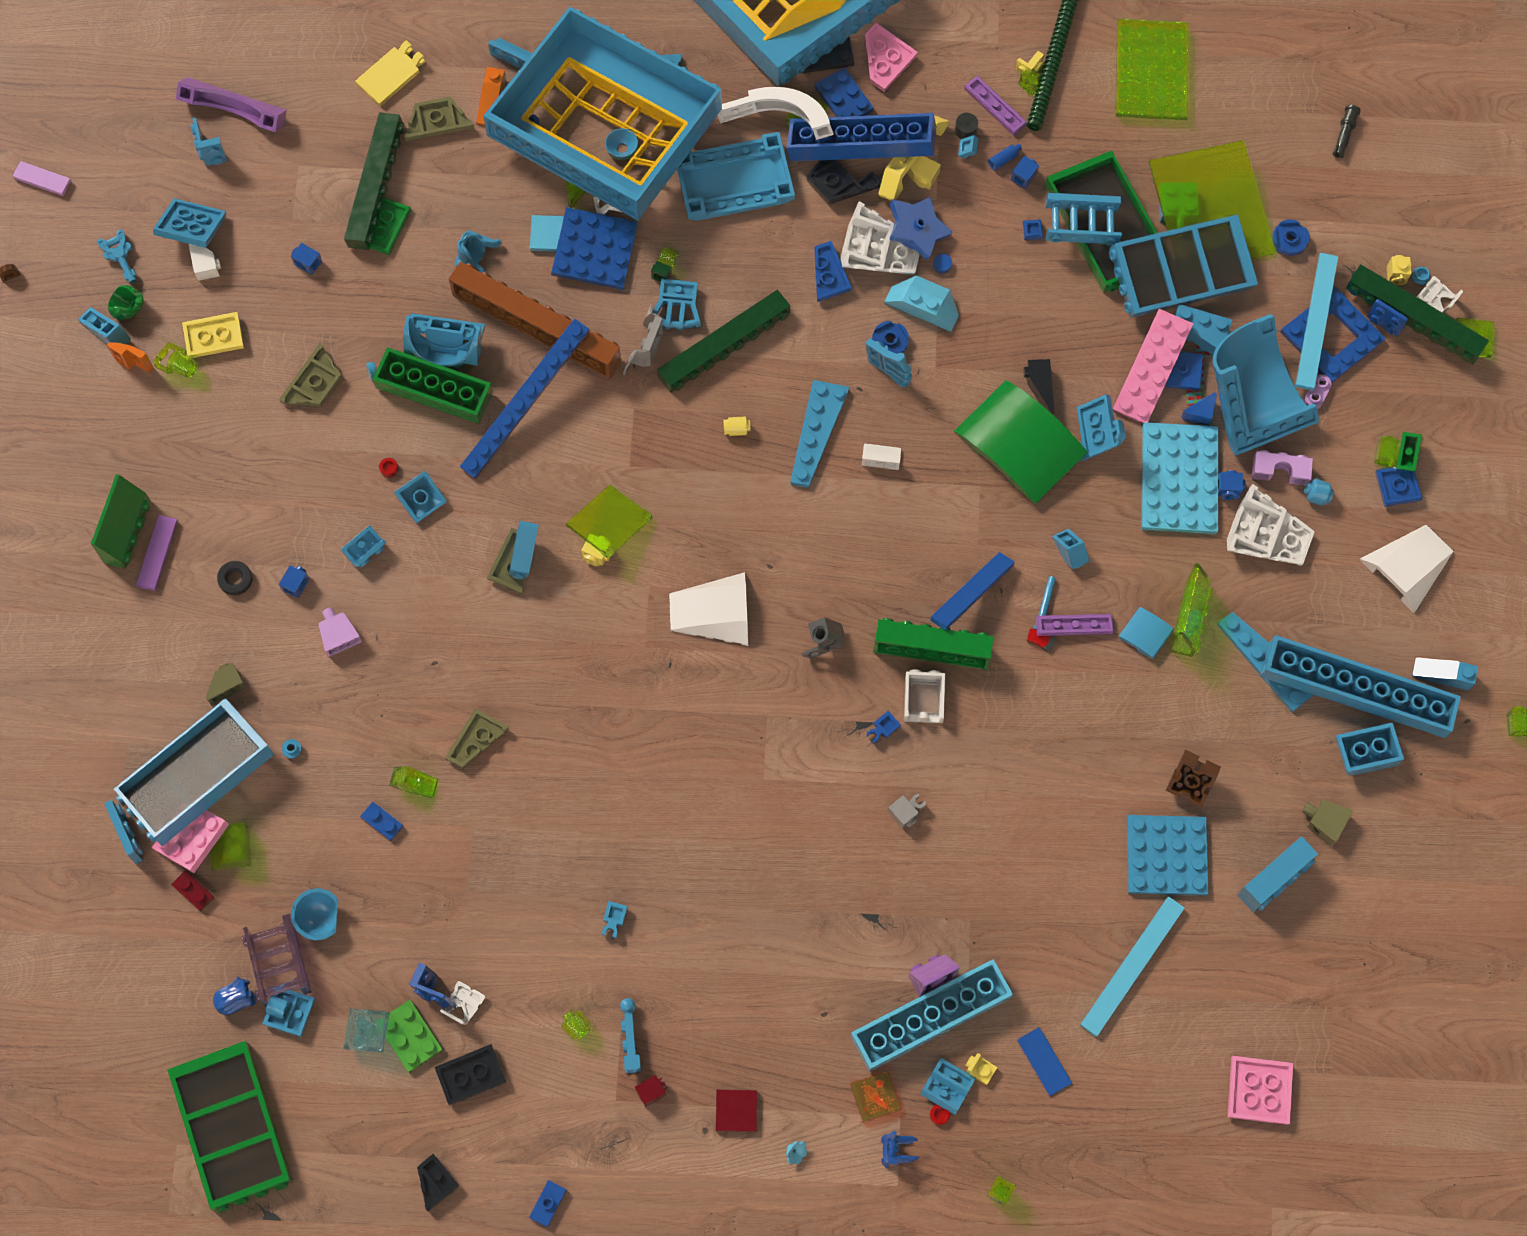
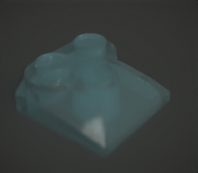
M350 1008L343 1049L355 1052L383 1053L390 1012Z

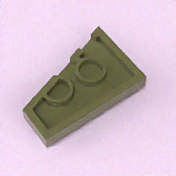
M511 528L487 579L522 595L523 579L513 578V575H509L517 532L516 529Z

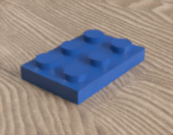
M845 67L815 83L814 88L835 117L866 116L874 110L872 104Z

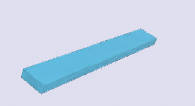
M1325 253L1319 254L1295 387L1312 391L1315 388L1338 256Z
M1169 896L1167 897L1080 1024L1082 1028L1095 1037L1098 1036L1185 907Z

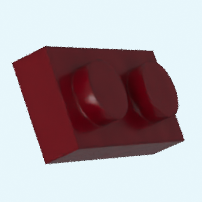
M185 870L171 884L200 912L214 899V896Z

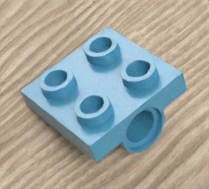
M276 986L273 996L270 997L267 1003L263 1025L302 1037L316 999Z

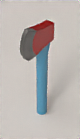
M1049 576L1038 616H1046L1056 581L1055 577ZM1035 624L1033 628L1029 629L1026 641L1048 652L1054 647L1056 636H1037Z

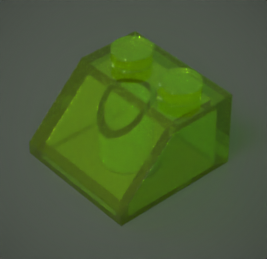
M245 822L229 824L210 850L212 871L251 866L249 827Z

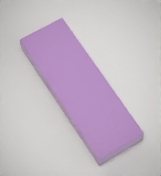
M20 161L13 174L15 180L61 196L65 195L71 183L68 177Z

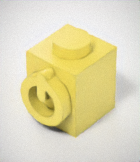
M1403 255L1391 257L1387 265V280L1395 285L1406 284L1411 275L1410 257H1404Z
M591 534L581 550L583 560L593 566H603L604 562L609 561L612 555L609 541L603 537L597 538Z

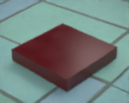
M716 1089V1131L756 1132L757 1090Z

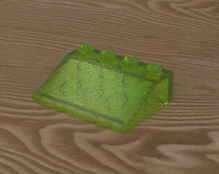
M1195 563L1185 583L1170 652L1193 657L1195 652L1200 650L1201 641L1198 639L1200 634L1203 635L1205 623H1202L1203 617H1207L1209 606L1206 603L1207 599H1211L1213 588H1210L1211 580L1198 563Z

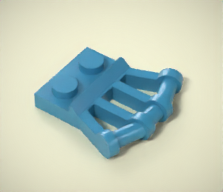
M661 279L659 300L652 312L658 315L663 304H668L666 320L662 318L663 327L666 330L675 328L678 331H683V329L695 326L696 328L701 327L696 309L698 282ZM673 305L681 306L679 321H671ZM689 306L691 307L694 319L684 322L685 308Z
M869 338L865 343L868 362L887 374L900 387H907L912 380L911 366L907 364L904 353H893L888 350L887 345L884 347L879 341L875 342Z

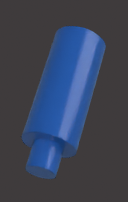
M1019 143L1015 146L1011 144L988 159L991 169L995 171L1019 155L1018 152L1022 150Z

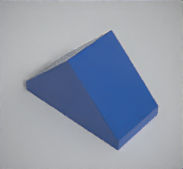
M1214 392L1183 411L1181 418L1185 421L1209 426L1213 417L1217 394Z

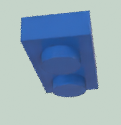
M373 801L360 816L361 819L390 841L404 827L403 824Z

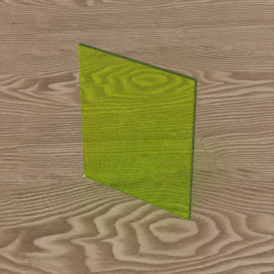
M1244 140L1148 161L1167 231L1238 214L1250 258L1255 259L1276 253ZM1226 224L1198 230L1209 268L1237 262ZM1192 232L1169 237L1180 275L1202 270Z

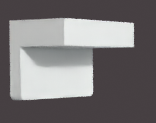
M864 444L861 466L899 470L901 448Z

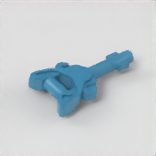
M119 229L116 234L117 236L107 241L98 239L97 244L99 248L105 252L104 258L108 261L111 259L114 262L118 261L124 271L123 275L126 281L134 284L137 281L135 278L136 274L125 259L129 255L128 251H131L132 246L127 242L124 231ZM120 243V244H119L117 247H115V248H109V247H111V246H114V245Z

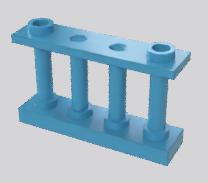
M1048 193L1045 200V208L1052 209V229H1048L1045 241L1053 243H1100L1110 246L1119 243L1122 232H1114V212H1118L1121 196ZM1059 209L1070 210L1071 230L1060 229ZM1078 210L1088 211L1089 231L1078 230ZM1096 211L1107 212V232L1096 231Z

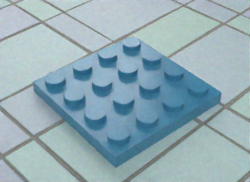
M1127 815L1128 894L1207 896L1206 817Z

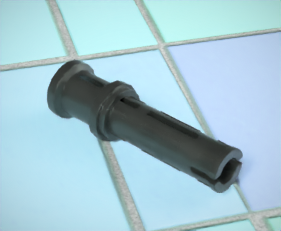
M1347 105L1344 109L1345 115L1340 122L1342 127L1333 151V156L1336 158L1344 157L1351 132L1357 125L1356 119L1360 115L1361 109L1355 105Z

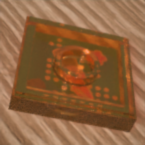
M889 1071L850 1083L862 1123L901 1111Z

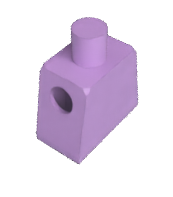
M327 608L322 612L325 620L318 624L324 649L328 657L362 643L359 634L344 613L336 615L333 608Z

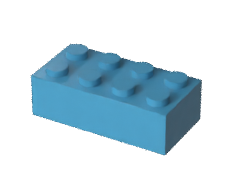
M1301 836L1244 886L1237 896L1253 913L1257 909L1262 911L1273 900L1272 896L1276 899L1302 873L1304 874L1316 862L1314 858L1318 853Z

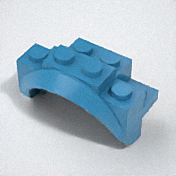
M412 313L411 316L407 315L403 333L404 353L443 367L460 368V365L463 364L478 366L485 324Z

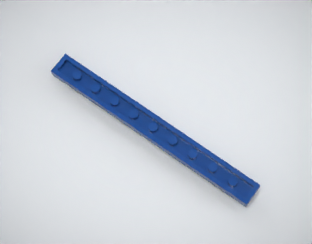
M573 319L460 465L463 470L475 479L478 477L590 332L589 328L577 319Z

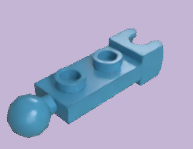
M625 998L620 1003V1009L625 1014V1020L621 1021L622 1033L626 1032V1040L622 1041L623 1053H627V1056H624L625 1073L641 1072L640 1056L636 1055L632 1013L636 1008V1004L631 998Z

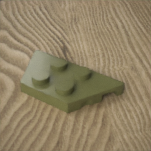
M451 97L415 103L404 137L405 141L473 129L474 127L473 122L469 121L460 107L456 106L454 100Z
M319 343L279 400L282 404L321 407L342 378L321 343Z

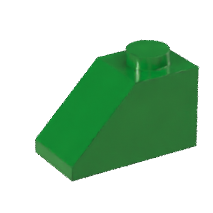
M1403 432L1396 469L1416 472L1424 440L1422 434Z

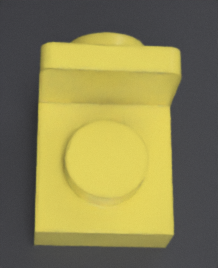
M979 1053L975 1057L971 1055L965 1065L968 1067L966 1073L987 1086L998 1067L980 1057L981 1054Z

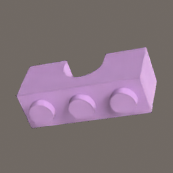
M1267 450L1256 451L1253 457L1251 479L1270 481L1275 469H1283L1289 475V484L1306 486L1311 481L1313 458H1307L1305 455L1291 456L1287 453L1275 454Z

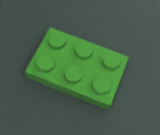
M408 1000L376 1021L408 1073L443 1051L411 1000Z

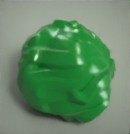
M118 286L109 299V313L119 321L132 318L142 309L143 294L133 286Z

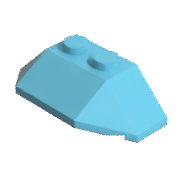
M917 275L892 286L884 301L889 306L950 332L959 317L951 291Z

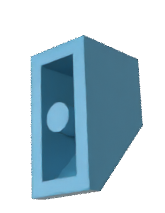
M1070 529L1052 536L1064 561L1072 569L1082 567L1085 563L1090 562L1085 543Z

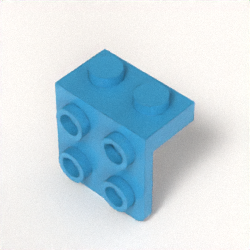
M192 118L193 124L190 126L195 137L194 144L200 160H204L206 166L219 165L222 162H226L227 158L220 138L204 140L197 119Z

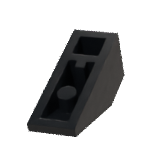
M1050 359L1028 360L1026 367H1023V376L1027 378V385L1038 402L1051 414H1054Z

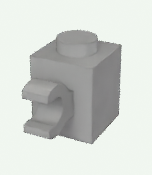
M915 794L910 801L903 795L888 807L887 812L902 830L906 826L908 828L912 827L918 821L916 819L919 813L917 810H922L926 806L925 801L920 805L916 803L920 796L919 794Z

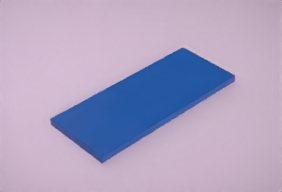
M1040 1027L1017 1039L1049 1096L1072 1084Z

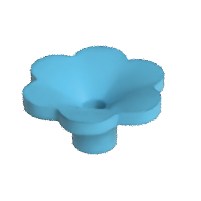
M795 1141L787 1146V1162L789 1164H799L807 1154L806 1143L803 1141Z

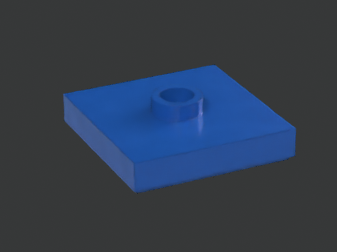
M1180 352L1165 387L1199 391L1203 354Z
M1396 467L1376 470L1375 474L1384 507L1422 500L1414 471L1396 469Z

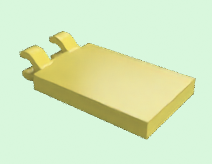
M407 40L402 43L399 50L395 47L391 49L355 81L356 85L380 107L420 73L418 67L425 62L424 56L420 52H417L412 59L408 56L413 49Z

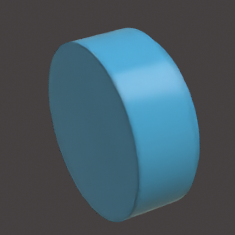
M374 362L366 363V369L370 380L373 381L377 369Z

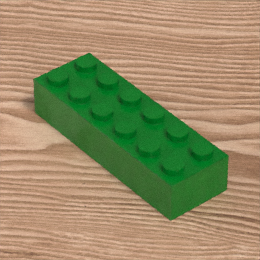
M389 347L386 348L373 377L375 388L477 424L480 423L493 393L492 385L487 381Z
M883 618L882 620L878 619L873 653L987 670L991 659L994 636H989L988 633L983 632L974 634L968 630L954 631L951 628L945 631L941 627L934 628L929 624L914 625L910 621L894 622L893 619Z

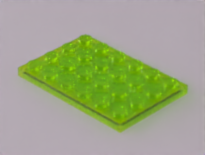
M1117 20L1115 117L1169 120L1188 119L1189 22Z

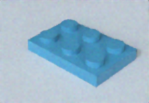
M112 800L105 802L106 809L127 856L135 864L142 862L141 854H143V850L140 844L133 838L136 836L133 828L125 821L128 819L125 810L119 804L116 805Z

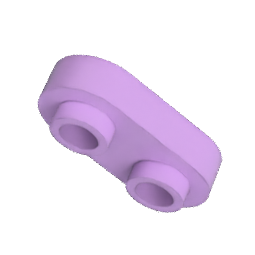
M1317 375L1314 390H1308L1304 398V403L1307 406L1314 403L1317 409L1321 407L1331 387L1329 377Z

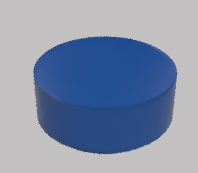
M946 254L936 256L933 263L934 269L939 273H947L952 267L951 258Z

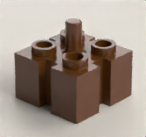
M1185 750L1168 783L1166 791L1178 797L1184 794L1188 796V802L1202 808L1210 789L1218 777L1221 766L1208 760L1204 764L1198 761L1200 756Z

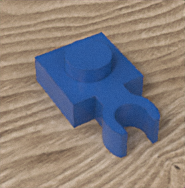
M887 711L874 722L873 725L876 728L869 730L866 737L874 734L876 738L872 741V744H875L881 735L887 739L901 727V724Z

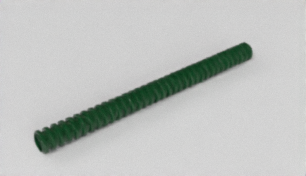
M1062 0L1041 71L1042 74L1040 75L1038 88L1036 89L1031 112L1026 124L1033 131L1042 129L1078 0Z

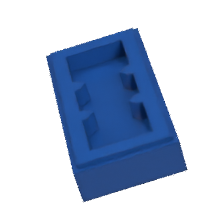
M548 1180L529 1218L548 1228L567 1189Z

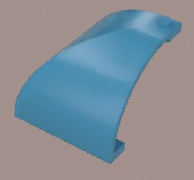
M1272 314L1249 322L1231 332L1218 344L1213 354V366L1229 447L1235 456L1319 423L1317 406L1314 403L1308 406L1304 403L1288 374L1279 349L1275 317Z

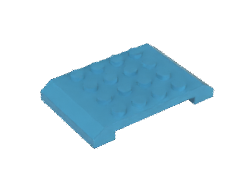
M780 132L764 134L762 139L694 152L690 151L677 168L687 217L690 220L699 221L777 206L795 199Z

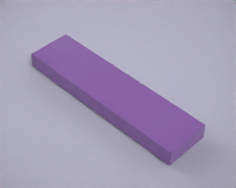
M978 75L964 86V90L1013 136L1026 126L1027 122Z
M158 515L138 577L137 587L156 591L176 530L177 519Z
M1112 614L1036 616L1037 636L1114 633Z

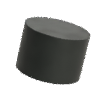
M971 113L960 114L955 124L956 136L960 139L973 135L976 136L978 129L977 117Z

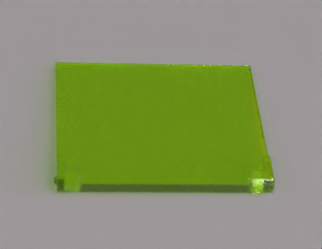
M608 485L566 523V526L599 550L606 558H610L646 525L653 516L612 485Z

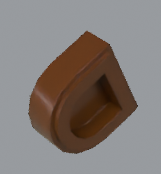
M6 264L0 267V278L3 282L20 275L14 264Z

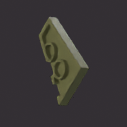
M475 709L447 754L446 760L464 769L510 729L509 726Z

